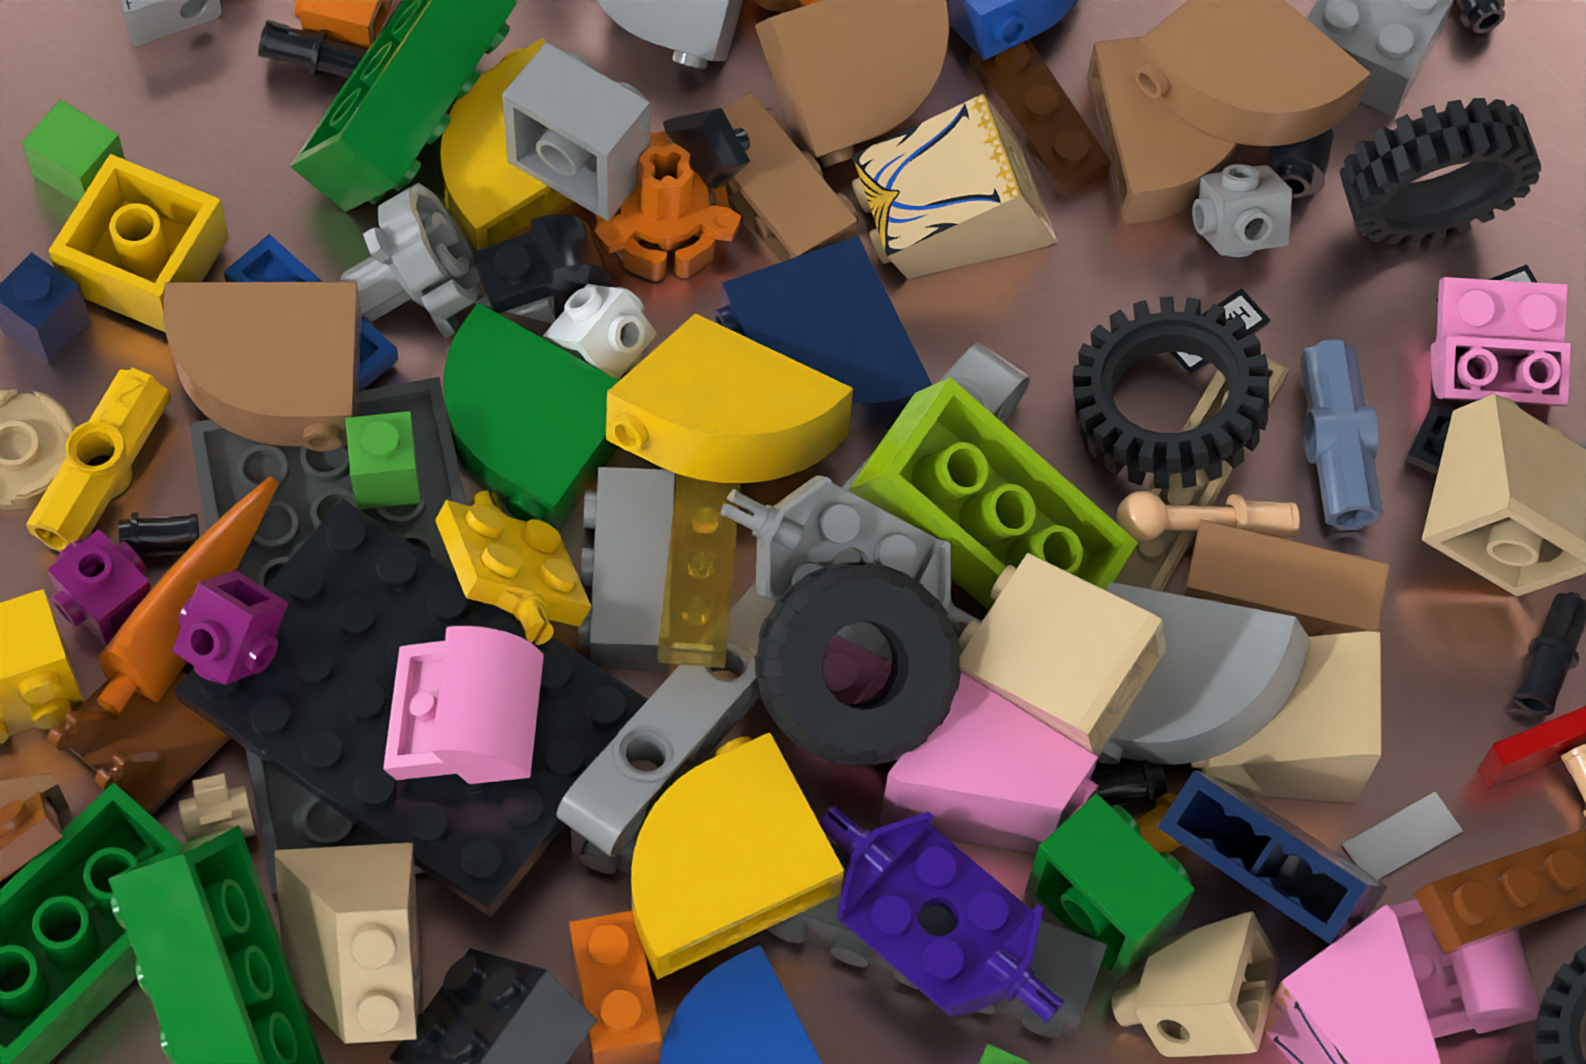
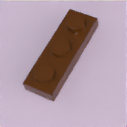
M1029 39L986 60H983L974 49L971 50L969 65L1057 198L1109 175L1111 160Z

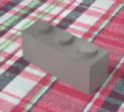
M598 467L597 491L585 490L584 528L595 529L594 548H582L581 584L584 587H592V608L581 626L578 627V645L590 646V661L601 669L668 671L675 473L667 469Z

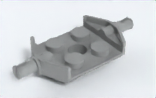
M815 476L773 507L771 505L763 506L739 493L736 489L729 493L726 500L747 510L748 514L729 504L724 503L722 506V516H727L753 530L751 534L757 537V594L776 603L775 601L788 587L797 583L805 575L833 565V561L838 553L844 549L853 548L860 554L863 562L891 567L904 572L923 584L934 597L938 598L949 614L947 616L954 631L957 632L958 639L965 630V628L959 626V623L968 626L973 620L980 623L983 621L954 607L953 602L950 601L951 543L927 534L832 483L831 479L825 476ZM857 622L843 627L836 634L877 657L892 662V653L888 641L876 626L868 622Z

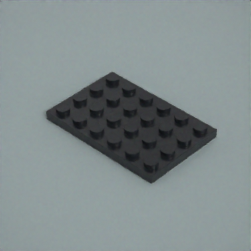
M342 499L265 587L289 602L275 636L278 640V648L270 664L258 674H252L227 685L206 680L193 669L174 690L180 703L382 843L413 842L414 865L483 913L492 917L566 825L557 818L556 813L570 787L648 699L553 636L549 641L540 645H535L534 640L532 644L544 654L530 778L468 784L456 773L395 780L383 770L399 647L445 641L447 627L451 626L491 628L514 634L525 640L527 639L521 622L517 620L514 614L495 605L467 599L454 571Z

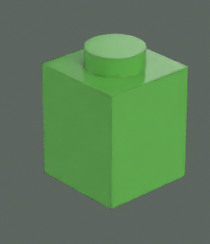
M62 100L58 101L22 141L32 175L78 203L110 154L125 160L119 134Z
M411 412L345 418L350 476L356 508L361 510L421 503Z

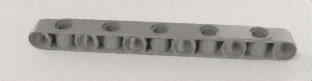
M977 342L967 350L940 381L951 377L1003 423L1023 397L1031 377ZM870 457L842 486L843 489L849 491L848 489L853 484V482L855 481L861 470L864 468ZM848 548L837 554L833 565L844 562H863L855 549ZM756 582L628 721L563 797L556 813L557 818L608 856L615 857L640 832L646 817L663 793L681 776L700 765L760 698L761 692L757 676L755 675V656L757 655L759 643L758 635L764 619L768 617L776 603L757 594ZM726 670L736 674L739 678L732 680L723 679L714 672ZM646 760L654 763L658 769L649 772L640 771L630 763Z

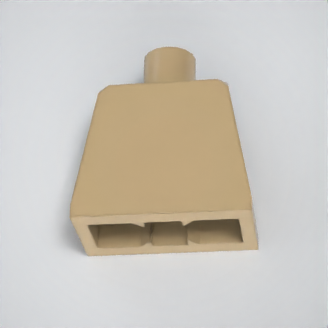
M1253 911L1227 918L1156 942L1150 948L1141 981L1114 988L1111 998L1113 1013L1121 1026L1127 1027L1142 1024L1158 1052L1167 1057L1249 1054L1258 1052L1281 959Z

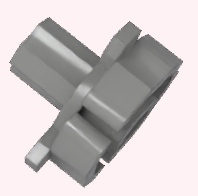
M418 183L378 206L380 229L373 227L363 233L372 256L345 271L340 281L357 282L362 316L366 317L370 322L412 298L416 303L428 310L436 327L446 339L457 333L461 327L455 314L485 297L486 292L475 265L469 268V262L473 260V251L476 250L457 219L446 210L438 197Z

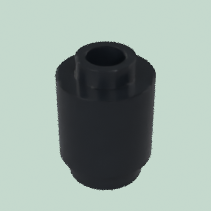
M1332 129L1305 141L1288 145L1270 146L1267 164L1292 189V198L1314 194L1323 187L1334 139Z

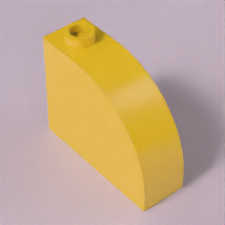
M543 38L526 48H517L510 51L501 59L499 64L482 74L471 90L456 101L449 114L451 121L442 133L440 155L446 207L448 212L460 223L475 250L519 237L531 229V219L554 215L574 203L573 200L507 162L502 94L546 43Z
M695 313L607 391L606 440L657 466L690 478L719 483H755L774 480L813 466L828 456L849 436L853 388Z
M770 732L754 740L749 736H743L723 745L717 750L714 758L694 767L675 781L658 799L644 821L638 835L632 861V910L645 957L657 980L841 894L844 869Z

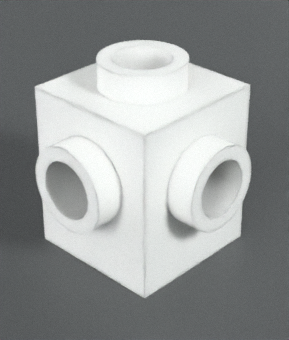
M587 284L567 300L563 313L542 337L619 380L625 372L631 370L640 361L642 351L658 333L644 316V305L631 291L623 287L613 288Z

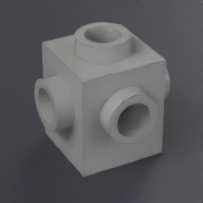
M1237 164L1224 168L1223 172L1205 174L1200 178L1199 199L1194 201L1192 207L1194 226L1198 234L1203 235L1221 256L1245 257L1251 255L1255 250L1289 245L1292 189L1268 164L1254 167Z

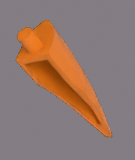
M269 476L199 537L163 575L102 651L99 657L100 665L104 676L111 679V681L97 698V702L105 710L119 715L135 692L157 704L188 662L172 652L181 629L178 619L182 608L194 595L199 582L237 569L279 485L274 477Z

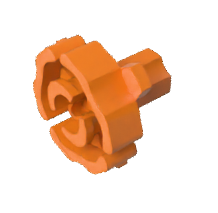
M665 131L650 132V146L638 159L637 187L619 208L620 214L613 215L609 222L596 215L598 227L594 230V237L609 254L615 252L621 259L623 267L630 273L655 282L665 278L667 267V252L665 251L680 247L688 242L693 235L700 237L693 245L675 252L674 272L678 277L687 279L710 264L714 258V248L718 240H733L741 223V215L729 208L726 185L717 189H713L709 185L708 189L707 183L690 164L689 152L675 143L671 144ZM656 244H657V246H658L660 249L665 250V251L655 250Z

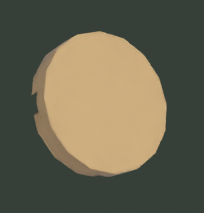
M17 389L0 390L1 510L31 509L37 506L67 457L65 445L68 436L76 427L66 408L47 394L33 391L34 395L29 393L18 394Z

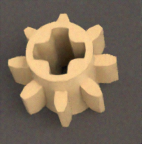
M224 774L194 780L195 797L179 801V809L187 842L237 825L240 826L243 837L256 835L246 786L229 789Z

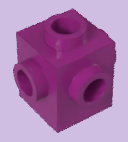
M99 529L87 539L77 540L66 546L57 556L55 563L47 569L56 594L50 598L56 610L73 628H77L83 623L105 647L135 608L152 590L149 580L143 575L147 572V568L138 554L124 541L115 546Z
M237 570L198 583L194 595L186 602L180 612L178 624L181 629L172 652L194 665V671L199 676L215 683L227 685L252 674H258L270 664L276 654L278 640L275 636L289 602Z

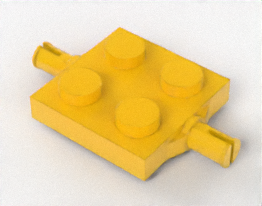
M489 490L477 493L472 498V506L449 500L445 501L435 521L467 599L495 605L514 614L522 624L526 639L530 643L535 640V645L544 644L552 638L554 629L549 620L577 627L581 626L592 606L558 530L541 520L531 519L526 522L508 517L503 513L497 495L494 492L489 495Z

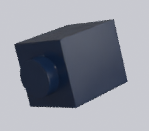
M32 252L0 284V327L2 332L48 365L91 323L80 286Z

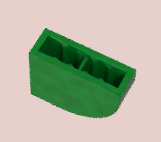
M478 302L457 331L451 343L443 375L445 406L455 452L473 480L483 490H489V495L494 492L498 497V501L506 505L507 510L514 518L526 522L531 519L541 520L559 531L585 495V490H588L598 477V467H605L619 447L606 440L607 391L618 383L619 380Z

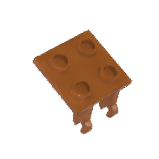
M181 670L158 704L135 692L119 715L108 712L97 702V698L111 681V679H108L76 710L67 712L65 715L66 720L58 727L53 726L50 729L47 740L59 751L69 748L97 773L95 783L101 789L105 790L114 782L152 816L231 737L178 701L174 690L188 675Z

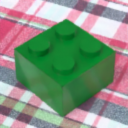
M1096 793L1039 845L1025 892L1037 904L1043 907V910L1060 927L1108 944L1100 966L1120 985L1147 960L1150 948L1156 942L1172 937L1175 934L1195 888L1189 883V875L1177 859L1166 852L1158 853L1140 836L1141 830L1137 822L1125 809L1115 804L1110 807Z

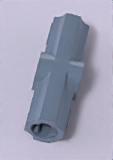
M1322 340L1313 347L1305 348L1300 358L1308 406L1304 421L1305 450L1309 463L1317 464L1326 524L1337 527L1339 531L1360 530L1366 525L1379 522L1383 514L1375 466L1379 443L1378 421L1373 406L1365 405L1356 347L1349 346L1344 340Z

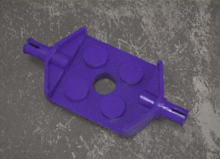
M836 805L829 809L828 815L826 813L819 821L823 832L846 851L845 861L849 864L838 906L837 919L950 1017L975 1013L1006 998L1009 1002H1012L1017 997L1043 1019L1045 1024L1053 1018L1054 1014L1058 1013L1065 1000L1061 999L1034 976L1035 971L1030 968L1043 907L1038 904L1031 910L935 829L932 826L934 815L928 811L874 829L872 832L862 830L842 813ZM933 906L943 907L953 914L957 927L948 935L934 936L927 933L921 927L918 916L926 908Z

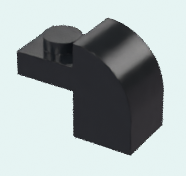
M554 214L531 219V233L473 251L475 268L493 311L498 314L546 298L555 319H557L565 310L564 307L567 300L587 284L612 287V278L588 224L583 219L573 215Z

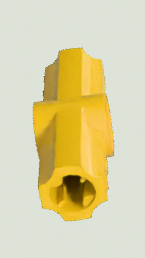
M136 368L119 370L89 421L77 426L68 436L65 445L67 457L26 523L30 534L40 539L47 547L59 552L72 542L85 540L89 537L110 500L122 494L130 486L133 477L132 463L171 399L168 388L157 382L152 375ZM97 456H112L108 462L102 465H87L91 459Z

